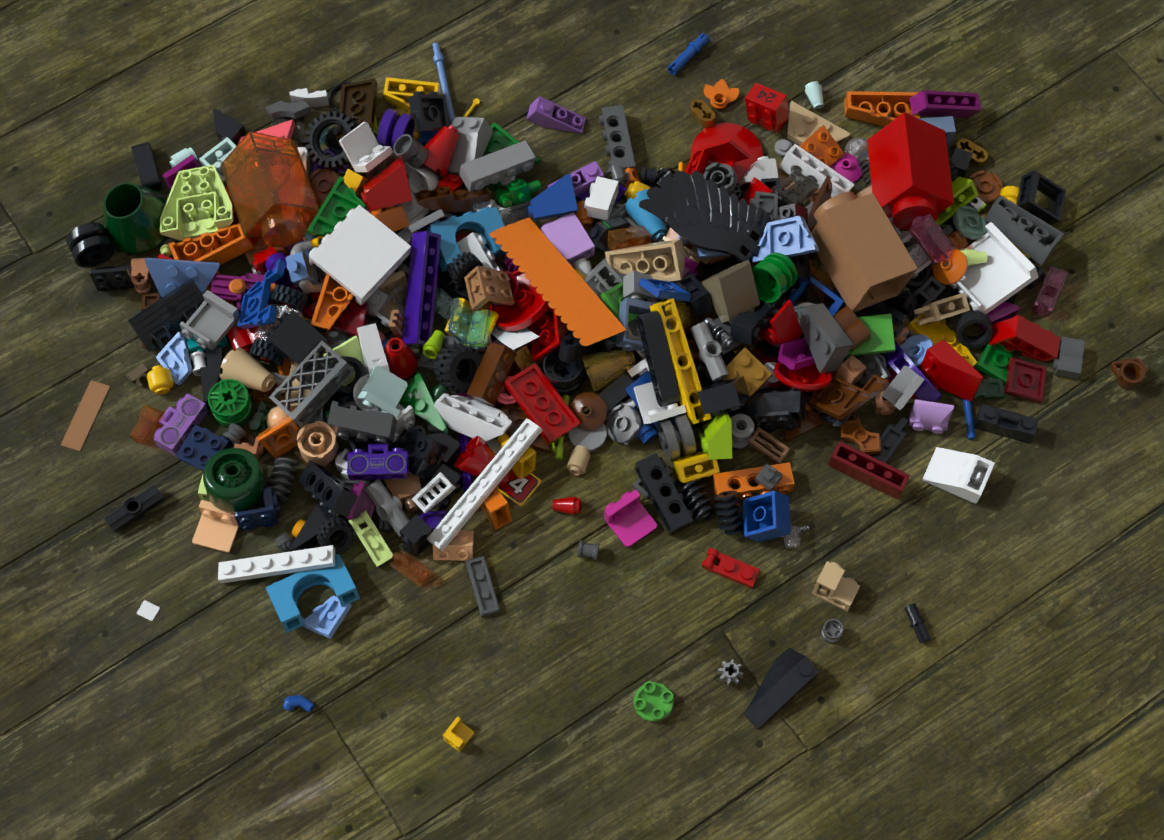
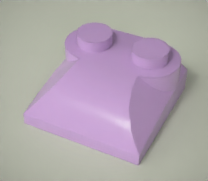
M915 399L909 413V425L917 431L925 429L931 430L936 434H942L943 431L948 430V422L954 405Z

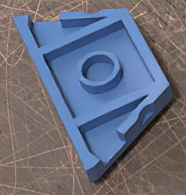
M801 216L791 217L766 224L764 235L758 244L761 246L757 257H753V262L758 264L770 253L778 252L787 257L818 252L819 248L804 218Z
M145 258V264L161 297L166 296L190 279L194 280L203 295L219 269V263Z

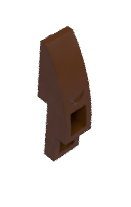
M441 186L434 190H421L418 193H414L418 205L435 211L442 210L443 212L473 211V204L490 201V194L486 187L471 192L469 190H457L452 193L450 187Z

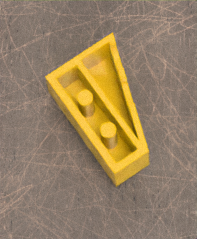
M386 77L383 94L386 103L410 113L409 97L413 96L414 92L423 91L424 94L438 92V95H441L439 83Z

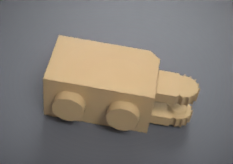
M961 293L927 304L922 308L914 310V313L925 314L926 318L918 321V325H923L970 311L965 293Z

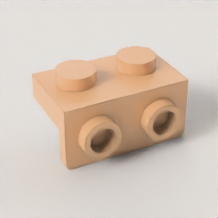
M460 530L443 551L433 545V559L454 561L473 559L474 531Z

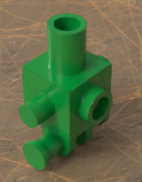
M515 179L506 184V190H496L495 196L505 208H510L512 204L517 207L532 200L530 194L541 191L542 187L539 180L526 184L523 179Z

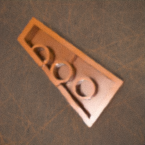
M847 91L844 100L845 117L885 127L904 112L912 115L909 98L919 92Z
M240 223L217 229V232L211 234L208 232L203 233L197 238L191 239L189 237L183 239V242L168 243L175 260L219 263V266L254 248L249 234Z

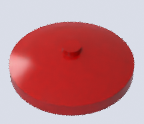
M718 123L712 127L705 128L696 136L692 144L691 156L699 148L731 139L750 155L749 159L736 162V185L738 186V183L750 166L758 158L763 157L762 146L758 138L747 128L733 123Z
M519 270L512 272L519 282V289L514 297V304L512 306L506 304L495 306L489 303V311H495L499 315L495 324L505 331H517L530 326L542 317L549 308L548 303L550 301H544L542 298L544 294L537 293V287H533L530 284L531 280L524 277L525 273Z

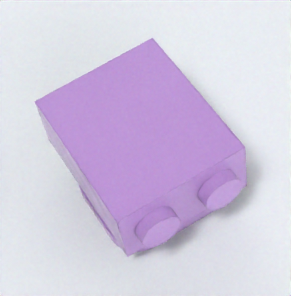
M574 212L564 214L558 220L547 222L541 227L542 233L571 266L579 259H588L595 255V246Z

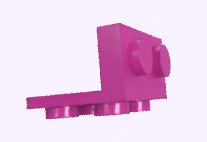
M636 489L632 492H626L618 502H612L607 505L604 511V520L625 547H631L657 528V523L640 503L641 495Z

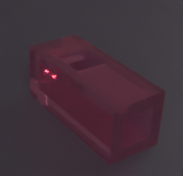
M928 214L923 217H916L912 221L913 224L909 232L933 264L949 259L954 246L932 216Z
M1050 266L1031 310L1036 311L1039 315L1050 316L1068 272Z

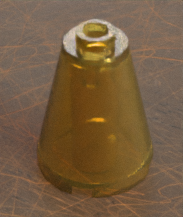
M623 349L581 356L593 391L601 389L634 367L633 363L636 362L633 352Z

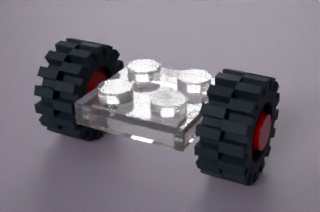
M283 285L275 286L270 299L275 304L267 303V307L273 305L277 308L275 322L257 327L254 334L256 339L249 352L251 356L272 365L282 366L285 357L265 342L268 337L266 333L272 326L275 328L280 323L278 319L285 311L288 313L293 310L301 317V312H303L308 299L305 294Z

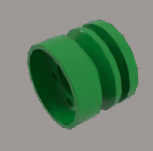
M778 252L770 253L752 268L759 300L766 303H773L778 300L797 281V270L794 263L787 256Z
M226 379L216 383L210 389L208 404L218 424L225 428H228L231 423L240 427L247 424L253 414V404L244 384L238 380Z

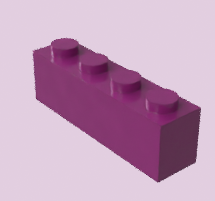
M922 90L909 98L913 116L969 118L982 110L978 93Z

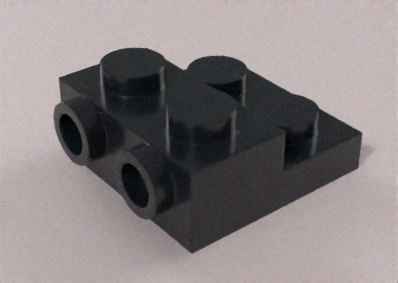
M423 91L414 92L413 96L409 97L411 115H416L418 132H439L443 126H449L445 95H438V92L424 94Z

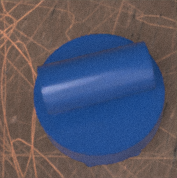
M641 421V429L636 438L645 445L654 440L658 435L653 423L644 425Z

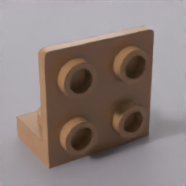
M476 266L464 277L473 310L478 311L488 301L510 306L514 304L506 272Z

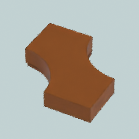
M860 419L847 420L840 426L842 441H850L856 444L861 452L868 455L882 454L880 434L865 430L860 423Z

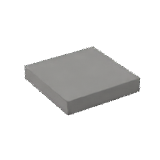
M438 210L409 225V229L413 233L445 215L442 210Z

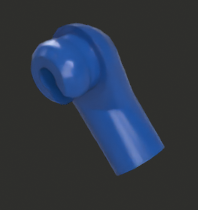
M294 695L285 698L283 708L291 711L294 707L300 706L307 712H311L315 704L302 695Z

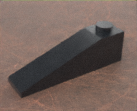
M789 647L774 660L744 716L758 730L812 683L820 671L806 656Z

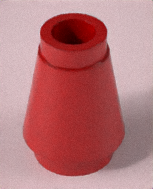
M576 496L553 499L552 509L553 511L575 516L581 513L582 500Z

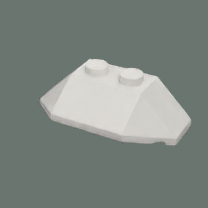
M443 393L434 403L435 408L450 429L472 438L479 436L484 441H488L503 435L512 425V421L508 419L503 411L470 397L450 396Z

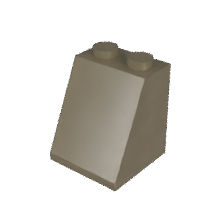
M749 260L734 265L702 282L704 288L709 293L712 305L721 323L729 321L731 324L739 313H753L755 311L754 307L760 305Z

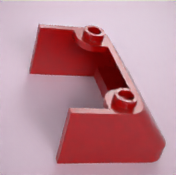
M731 139L697 149L692 154L685 172L691 175L695 170L703 175L706 167L716 162L727 164L735 170L736 162L749 159L750 155Z
M788 300L770 320L769 327L761 333L760 338L767 340L772 345H780L799 339L803 335L792 301Z

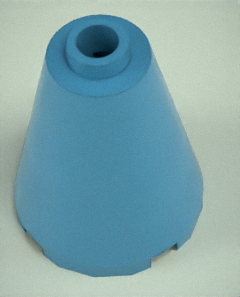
M649 189L636 193L637 197L628 199L625 204V210L652 240L662 241L663 237L668 233L667 224L652 213L639 207L640 201L649 199L647 195Z

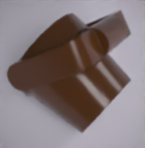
M1140 358L1112 362L1111 370L1117 378V383L1125 390L1134 388L1144 379L1145 374H1148V369Z

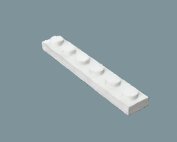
M333 545L219 562L218 581L220 583H228L334 567L335 548Z

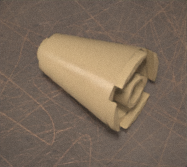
M237 347L238 350H231L225 356L220 367L223 369V373L220 374L221 380H238L244 384L245 388L263 392L270 390L274 386V376L246 350Z

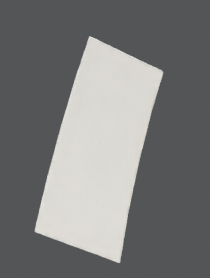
M496 324L491 332L499 341L513 350L540 337L527 328L517 331H505L497 327Z

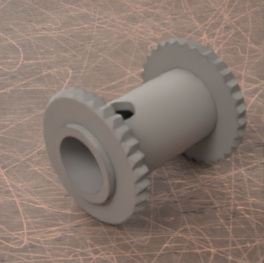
M736 414L731 418L732 447L742 449L749 445L747 442L752 437L755 427L753 420L749 416Z

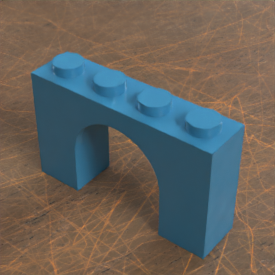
M485 207L475 213L470 211L460 217L452 216L445 221L440 222V220L430 223L427 231L441 235L439 265L442 272L451 268L449 263H453V258L457 259L458 254L462 256L455 239V234L459 230L469 229L482 234L487 242L488 250H491L495 257L508 253L502 251V245L496 244V238H492L489 235L491 232L504 227L497 207Z
M339 554L335 555L334 567L294 573L281 581L265 587L286 633L305 625L297 608V602L300 595L309 587L315 585L330 587L335 592L342 607L360 599L357 589Z

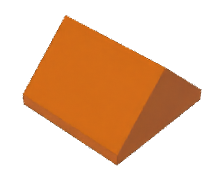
M287 416L261 432L257 439L277 459L298 445L297 435L301 427Z

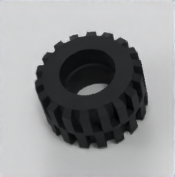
M454 343V345H447V349L443 348L441 350L442 353L436 357L438 358L437 362H434V366H436L434 374H437L435 377L436 381H439V385L450 391L467 394L482 361V353H479V350L463 344ZM463 360L464 371L457 378L456 367Z

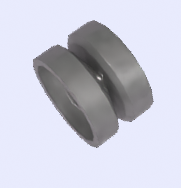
M684 413L673 416L672 422L668 418L657 421L660 443L668 461L678 459L681 452L685 456L696 453L694 434L689 420Z

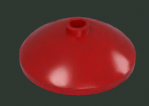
M778 362L774 367V374L777 379L787 387L797 391H816L825 388L831 383V373L820 374L816 364L800 368L799 370H790L781 362Z

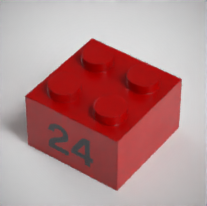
M755 83L745 97L747 119L752 124H757L769 131L779 133L789 119L787 95Z

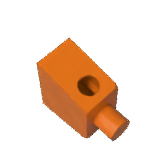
M495 487L480 507L494 529L497 530L511 522L512 517L508 502L497 487Z

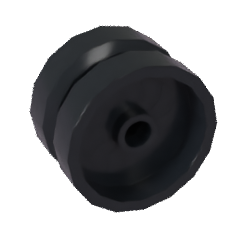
M91 222L80 225L73 229L66 238L75 263L82 268L96 267L105 263L113 256L115 251L104 225Z

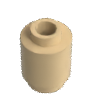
M578 445L572 450L567 464V469L571 474L579 476L585 473L590 459V450L588 448Z

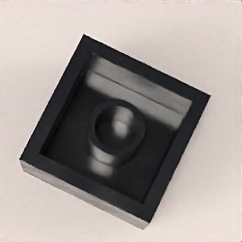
M744 376L707 385L697 392L704 415L710 413L711 416L721 414L722 410L729 409V411L740 409V406L745 405V401L750 398Z

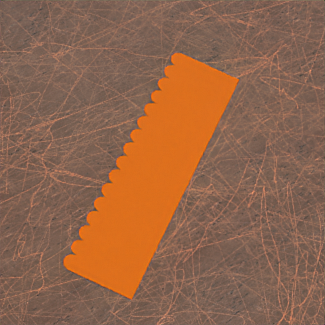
M530 218L501 227L489 234L490 237L496 238V244L502 245V251L508 252L507 257L513 259V264L519 266L518 270L525 273L524 277L531 280L530 284L533 287H537V293L544 294L542 296L543 300L550 301L548 306L555 309L554 313L557 316H562L561 321L569 323L567 324V329L574 331L573 336L575 338H581L579 340L581 345L589 346L626 331V328Z

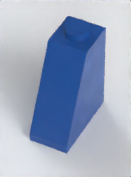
M571 175L564 176L530 201L528 213L529 217H533L534 222L561 217L572 212L577 213L578 208Z

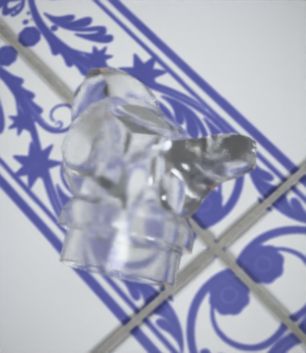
M790 524L791 534L781 536L784 538L785 548L801 547V535L810 529L809 525L798 527Z

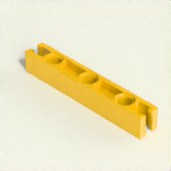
M674 298L649 306L651 312L656 310L660 314L680 393L679 403L680 406L685 405L686 413L684 414L687 416L690 425L711 419L710 413L704 415L697 393L702 387ZM661 306L665 307L667 317H665ZM667 321L670 323L671 329L667 327ZM678 358L682 361V367L678 363ZM690 395L694 398V403H691ZM694 408L699 416L698 420H696Z

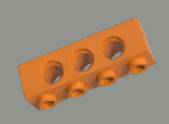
M790 462L770 465L783 474L772 491L782 494H788L793 491L795 483ZM764 466L713 474L712 483L715 495L733 490L738 492L736 495H738L739 499L744 500L771 492L759 483H757L758 486L756 487L749 484V482H756L755 478ZM730 485H737L739 489L734 490Z

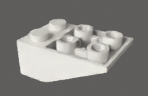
M936 447L922 481L977 504L995 463L978 455Z

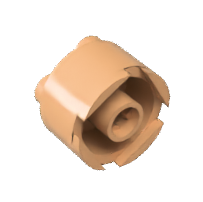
M315 421L316 423H308L300 429L297 435V444L301 456L307 463L312 461L326 466L338 453L339 444L335 432L325 422Z

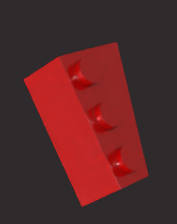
M1014 316L992 325L993 336L989 342L991 346L995 347L996 344L1005 346L1006 350L1010 352L1012 349L1021 351L1022 356L1041 362L1058 357L1060 337L1054 335L1051 331L1041 328L1038 324L1028 321L1023 316Z

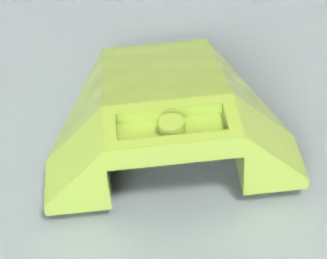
M209 165L178 171L160 217L161 235L183 241V239L189 237L191 239L197 238L203 233L208 232L211 234L217 232V229L230 226L233 222V205L215 166Z

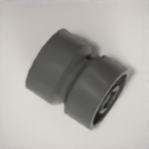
M409 134L400 136L394 144V153L412 167L421 166L427 159V148Z

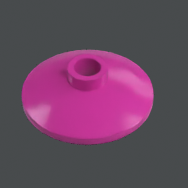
M844 152L830 166L831 169L852 183L858 181L862 175L857 156L851 153Z

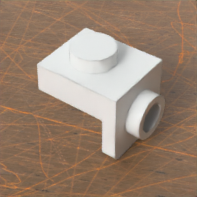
M345 448L342 453L340 452L337 455L335 465L337 471L341 472V475L349 480L347 475L349 450Z

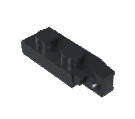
M902 416L897 424L893 422L889 424L881 435L882 454L869 456L887 463L905 438L907 431L904 429L909 420Z

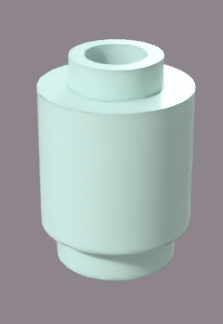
M190 147L188 149L184 148L172 155L169 162L173 168L191 155L196 160L198 158Z

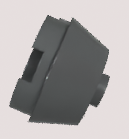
M719 162L712 163L706 167L703 174L705 180L713 179L717 183L718 188L725 187L728 194L731 195L737 183L735 170L731 166L719 164Z

